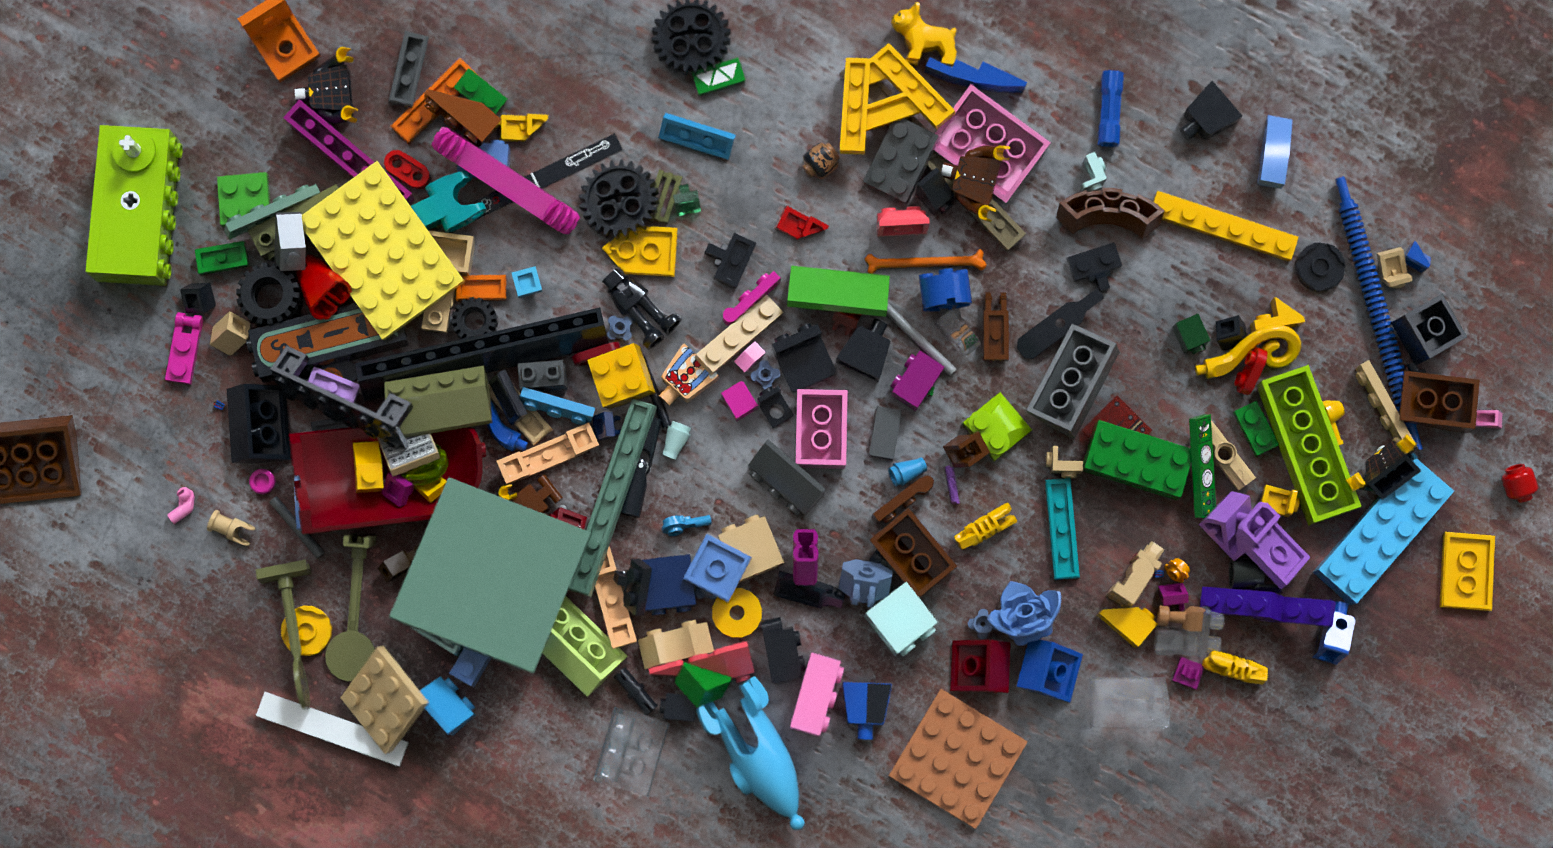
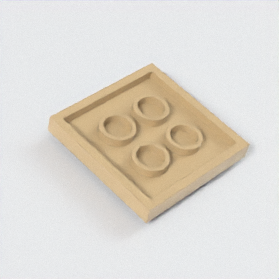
M384 646L375 649L341 696L343 702L384 754L391 753L429 703Z

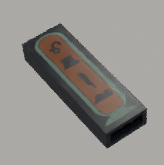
M356 303L338 307L337 311L329 319L319 320L310 314L248 330L250 338L246 340L249 353H254L255 362H252L255 377L259 376L263 383L275 380L270 368L286 345L307 354L310 359L301 373L313 370V367L321 368L409 346L405 327L399 329L386 340H382Z

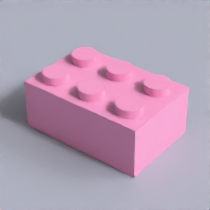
M797 389L795 463L801 468H846L848 390Z
M811 653L790 729L819 737L821 732L826 733L830 717H826V712L828 708H833L837 695L836 692H832L835 683H840L844 668L839 667L841 661Z

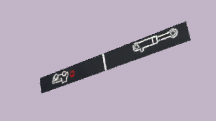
M614 133L524 178L542 189L623 150ZM496 190L469 204L484 202L487 211L478 218L480 219L513 203V201Z

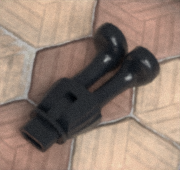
M617 268L603 279L602 282L609 288L607 292L611 295L622 315L628 314L643 331L645 336L643 345L648 350L663 341L664 335L651 325L638 309L639 306L657 322L666 335L672 333L680 324L682 318L679 314L672 313L666 315L661 312L648 298V290L637 281L629 278L627 274L623 275Z

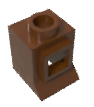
M979 431L970 435H958L943 446L954 468L970 467L990 453Z

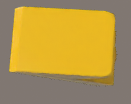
M1274 297L1271 300L1273 317H1271V314L1259 315L1250 324L1251 333L1268 325H1283L1292 328L1301 326L1305 319L1304 316Z

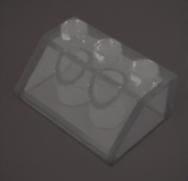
M1089 677L1090 728L1170 727V701L1165 677Z
M614 707L593 781L649 797L670 723Z

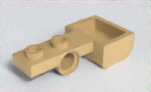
M428 230L459 274L470 275L475 247L474 237ZM455 290L424 311L422 330L440 333L448 332Z

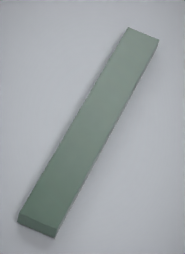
M633 398L631 400L586 529L591 534L568 590L589 597L593 594L657 409L655 405Z

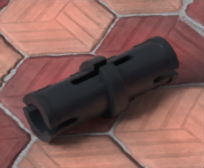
M624 667L620 670L623 676L617 673L613 678L628 693L627 697L633 699L645 713V716L652 712L649 707L654 710L658 704L644 690L645 686L642 683L639 684L627 670V667Z

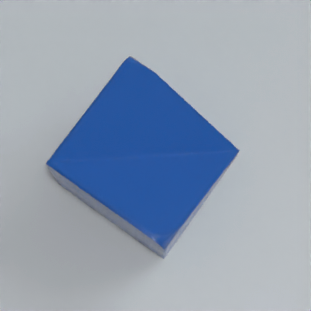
M1416 241L1409 245L1404 254L1406 265L1423 273L1429 268L1431 257L1422 252Z

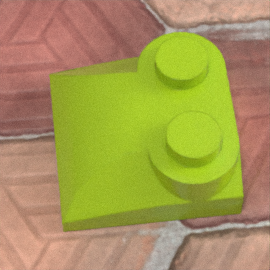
M1001 392L962 423L970 434L977 431L980 432L990 451L988 455L994 462L1032 431L1030 426Z

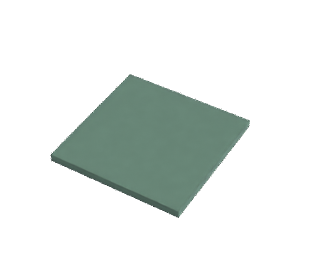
M448 477L389 618L534 674L591 532Z

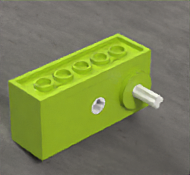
M100 125L85 271L97 282L166 286L167 279L171 278L172 269L171 264L168 263L169 255H172L174 250L171 231H174L176 228V217L173 216V209L178 204V192L175 191L176 182L180 181L181 172L177 166L178 158H182L183 146L170 129Z

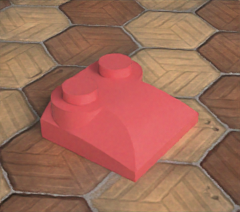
M919 206L907 207L906 210H896V208L881 209V213L877 214V237L927 234L930 221L926 216V211L921 210Z

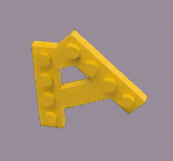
M889 43L872 58H846L840 154L865 155L866 131L921 113L937 130L955 115V110ZM888 79L900 92V94L868 104L869 85Z

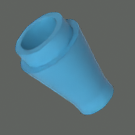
M922 457L893 463V466L888 468L890 479L895 486H904L927 471V465Z

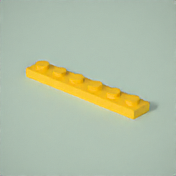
M1157 191L1153 202L1165 210L1162 218L1164 221L1289 262L1292 260L1298 236Z

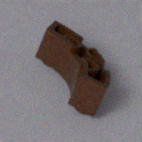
M1102 188L1100 191L1087 192L1085 190L1064 199L1059 203L1056 219L1072 234L1088 226L1110 224L1128 229L1141 239H1144L1160 226L1165 210L1140 194L1135 196L1122 192V189Z

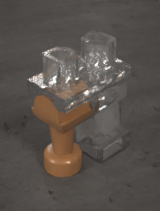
M1159 605L1157 613L1158 626L1155 629L1153 645L1155 655L1181 654L1206 658L1207 653H1210L1212 650L1220 652L1221 637L1209 636L1210 629L1223 630V614L1211 612L1210 608L1206 606H1190L1185 611H1170L1168 606ZM1169 622L1182 624V628L1164 626H1167Z

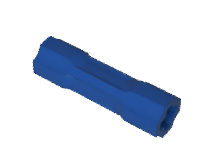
M1106 70L1102 73L1101 117L1098 131V145L1102 147H1118L1120 144V108L1124 73L1121 71Z

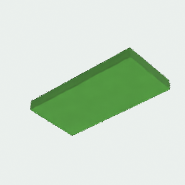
M791 266L787 307L886 317L890 276Z

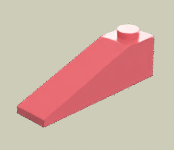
M747 641L715 649L711 654H698L685 661L678 660L649 668L650 675L676 677L685 662L729 676L731 680L735 679L736 683L747 681L751 678L750 675L755 674Z

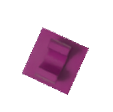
M390 472L387 474L381 494L398 507L406 505L409 495L413 493L415 484L410 483L399 474L392 476Z
M1183 583L1158 586L1159 597L1164 606H1168L1170 609L1171 605L1178 604L1179 610H1184V603H1189L1188 592Z
M1180 657L1172 681L1196 690L1204 667L1202 664Z

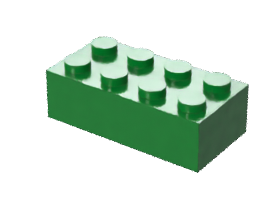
M1098 420L1094 424L1083 461V472L1178 500L1182 496L1190 469L1191 448Z

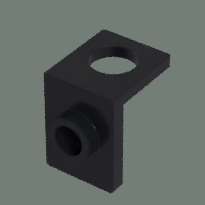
M772 386L759 393L760 397L757 398V404L772 428L794 416L781 395V388L779 386L774 389ZM775 404H779L784 408V415L778 419L770 415V408Z

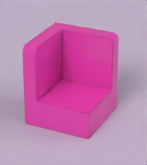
M743 381L721 392V397L736 422L758 409L756 401Z

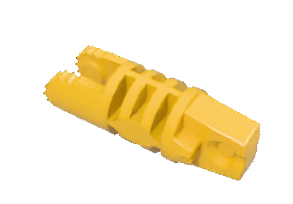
M1007 502L987 513V515L978 518L974 523L971 522L965 526L964 530L954 536L957 545L962 550L971 545L976 546L982 543L983 540L994 536L995 533H999L1015 524L1017 519L1014 515L1005 516L1011 511L1010 504Z
M1212 650L1209 656L1201 663L1206 670L1243 682L1263 685L1267 681V667L1228 653Z

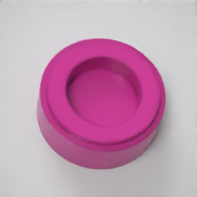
M258 469L251 474L249 484L253 491L264 495L274 489L276 479L269 470Z

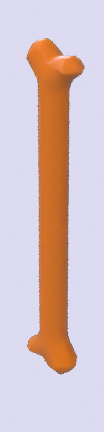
M981 249L972 256L879 259L872 254H868L865 257V262L869 265L867 271L869 274H873L880 268L974 266L982 271L987 266L983 260L984 252Z

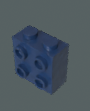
M690 554L642 560L652 568L645 611L651 612V616L667 614L666 610L676 609L677 613L692 611L691 607L696 606L694 585L683 580L691 564Z

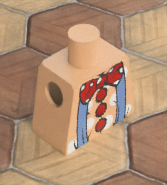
M685 344L680 347L661 376L662 381L668 386L659 397L668 406L678 396L686 403H689L719 380V375L715 372L711 376L694 358L696 354Z

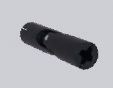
M654 417L642 449V451L648 454L649 462L647 463L639 459L620 513L622 515L640 518L647 489L645 474L648 475L651 470L662 422L661 419Z

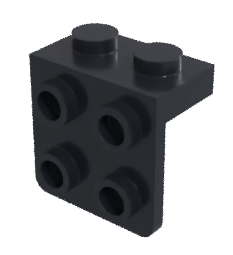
M811 323L803 325L797 329L798 333L791 336L788 333L775 338V343L772 344L774 356L792 392H797V389H804L836 373L834 364L821 338L822 332L818 324L814 326Z

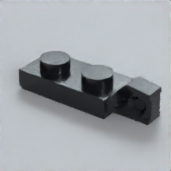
M779 571L773 593L776 597L820 609L822 606L829 605L841 608L845 598L844 592L820 581H817L815 585H796L793 580V574Z

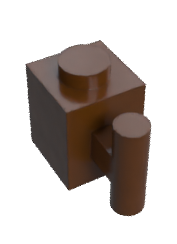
M544 474L537 480L542 489L536 492L532 485L529 484L518 492L517 497L511 501L548 515L547 512L550 509L544 501L550 497L557 504L563 497Z

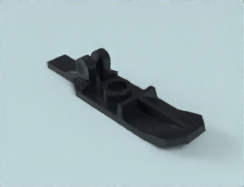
M1096 288L1078 302H1067L1018 339L1017 349L1024 358L1034 359L1065 336L1071 324L1076 326L1081 324L1086 312L1103 300V295ZM1058 319L1065 320V326L1062 328L1057 327L1056 321Z

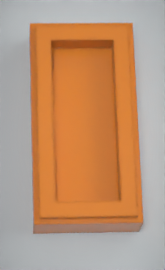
M461 275L465 282L456 288L457 302H462L464 299L466 301L470 300L469 297H474V299L479 297L483 301H507L506 275Z

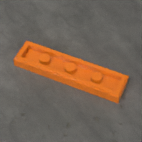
M459 58L429 90L458 97L460 93L453 89V87L467 69L471 68ZM424 94L413 103V108L409 107L391 125V128L408 145L440 115L439 113L434 115L425 107Z

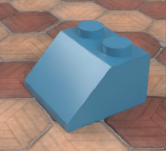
M438 677L420 690V692L429 702L425 709L447 734L454 736L476 716L472 711L475 706L466 696L463 699L460 698L456 693L459 688L449 677L446 680Z

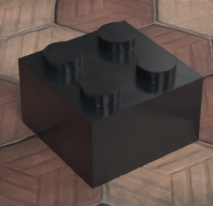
M1443 294L1391 322L1415 366L1467 337Z

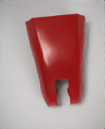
M308 254L305 257V262L308 266L305 270H293V274L312 316L319 320L329 319L338 308L332 299L340 304L344 303L351 296V285L341 275L326 265L323 260L315 255Z

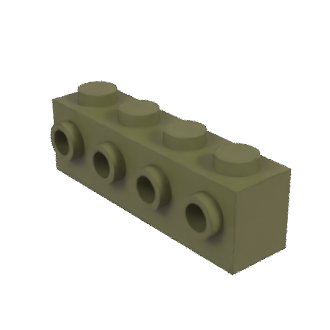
M334 185L284 212H301V215H303L339 188L337 185ZM275 216L248 230L256 248L265 261L275 260ZM304 231V238L307 240L309 237Z

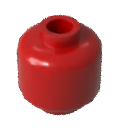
M1516 464L1506 468V473L1502 475L1501 481L1509 499H1517L1519 503L1531 500L1533 498L1532 495L1539 488L1533 469L1525 467V464Z

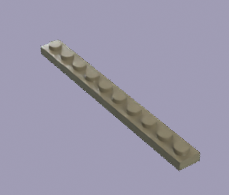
M845 68L839 74L843 80L845 78ZM881 81L869 85L868 104L894 96ZM914 115L904 118L926 129ZM934 150L926 167L930 171L937 167L941 172L944 162L952 163ZM944 178L952 190L954 180ZM992 198L990 207L995 208L996 212L990 210L987 213L988 219L992 220L991 222L980 219L974 213L971 214L1008 252L1026 233Z

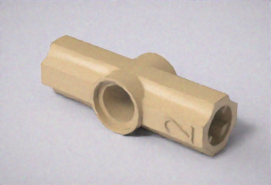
M1211 420L1214 464L1222 470L1236 490L1239 491L1256 477L1237 454L1235 446L1227 441ZM1218 450H1227L1230 455L1229 460L1224 461L1220 459Z

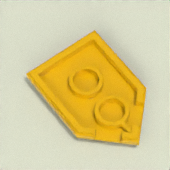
M639 226L637 228L638 235L629 231V237L626 239L624 234L620 233L618 240L614 238L602 247L604 252L624 274L675 277L677 228L646 226L647 229L644 230Z

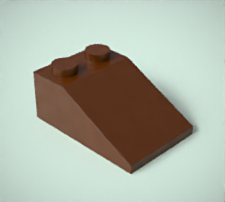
M1403 371L1399 421L1445 431L1470 433L1476 428L1480 380Z

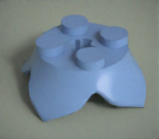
M1010 581L1001 595V609L992 611L988 616V622L1020 646L1049 636L1053 632V621L1061 607V593L1059 591L1047 590L1040 594V596H1037L1027 585Z

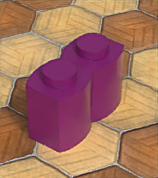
M796 529L793 534V580L796 585H815L818 580V534L815 529Z

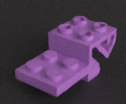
M1231 491L1199 524L1233 561L1246 553L1280 589L1285 587L1310 559V556L1276 522L1281 516L1266 502H1259L1252 509L1249 495Z

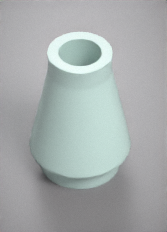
M672 421L671 426L667 428L662 454L676 460L679 452L691 436L689 434L691 428Z

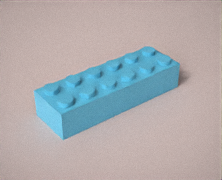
M1418 459L1412 461L1421 469V472L1383 500L1378 496L1313 571L1319 579L1350 606L1359 602L1454 492L1452 488Z

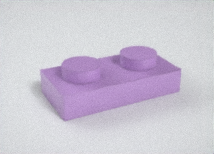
M313 367L308 382L355 403L360 391L359 384Z

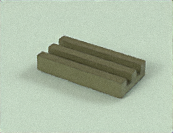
M659 169L655 180L656 185L653 188L659 190L662 178H666L659 200L660 204L657 206L658 213H650V216L655 221L668 224L683 176H676L673 173H666ZM671 180L675 181L665 216L661 217L660 214Z

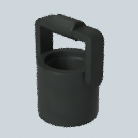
M1238 558L1235 561L1230 559V589L1273 593L1282 592V589L1277 585L1264 584V571L1251 558Z

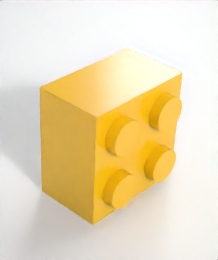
M635 343L587 360L602 407L610 410L631 402L632 398L638 400L656 393L641 347Z

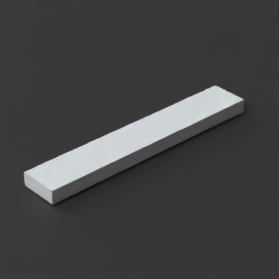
M264 692L256 714L258 717L397 766L401 765L409 743L400 740L391 753L384 754L363 726L313 708L303 710L299 703L268 692Z

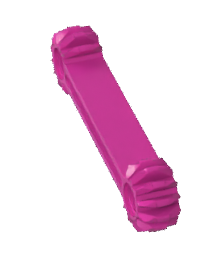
M442 127L434 136L431 144L439 154L517 203L562 234H570L577 226L580 216L575 210L498 161L450 128Z

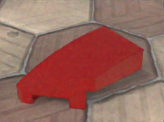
M785 206L774 229L792 238L799 239L826 230L829 225L812 216L808 217L789 206Z

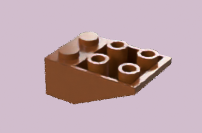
M429 89L424 93L425 107L434 115L437 113L442 115L445 119L444 123L453 131L458 129L463 133L464 138L478 147L486 143L500 126L502 119L483 103Z

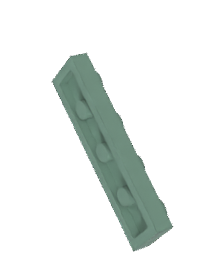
M316 184L310 187L308 185L301 186L292 195L278 196L269 205L264 206L261 204L252 208L250 213L241 216L238 214L229 218L227 223H225L224 232L228 240L235 238L274 217L275 213H282L320 193Z

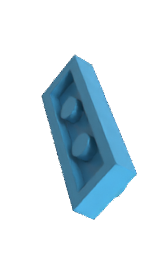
M665 113L658 138L729 160L736 135Z
M522 387L520 399L527 410L536 411L538 409L547 412V415L554 418H561V416L569 418L571 422L578 425L590 423L593 418L594 407Z

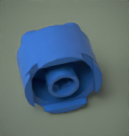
M953 268L938 270L939 275L933 276V273L919 275L923 311L937 312L940 309L947 308L954 310L972 304L967 269L953 271Z

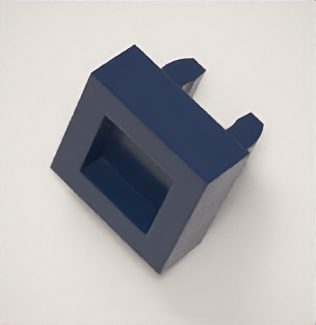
M612 411L602 412L593 416L594 435L597 441H604L620 434L621 429L616 430L614 428V422L621 420L620 416H613Z

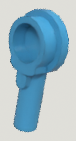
M683 515L671 516L662 521V532L671 537L678 536L683 533L685 528L712 525L710 515L696 518L684 517Z

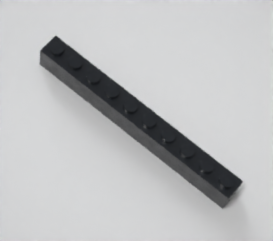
M599 307L355 364L364 400L368 401L385 397L384 382L484 366L485 372L490 373L516 367L519 363L537 362L589 350L609 342L601 308Z

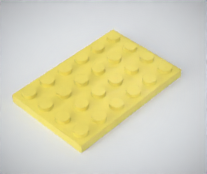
M378 161L302 215L303 230L331 269L341 275L351 285V297L382 340H386L465 282Z

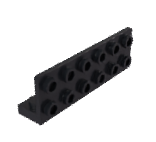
M286 345L270 368L275 377L274 381L282 389L281 393L286 398L292 401L297 399L311 410H315V408L321 410L328 418L333 420L338 418L352 429L358 427L373 439L377 437L383 439L392 448L400 447L405 450L408 448L409 445L400 427L413 409L411 402L389 393L377 413L299 378V374L310 359L307 354Z

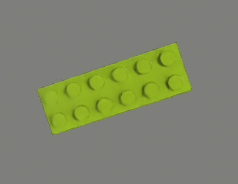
M1309 365L1262 380L1256 386L1274 435L1279 443V448L1294 489L1298 491L1297 497L1300 498V505L1308 526L1360 508L1361 504L1356 491L1353 492L1346 482V479L1350 478V474Z

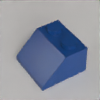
M1038 639L1028 642L1017 687L1070 703L1083 654L1050 641Z

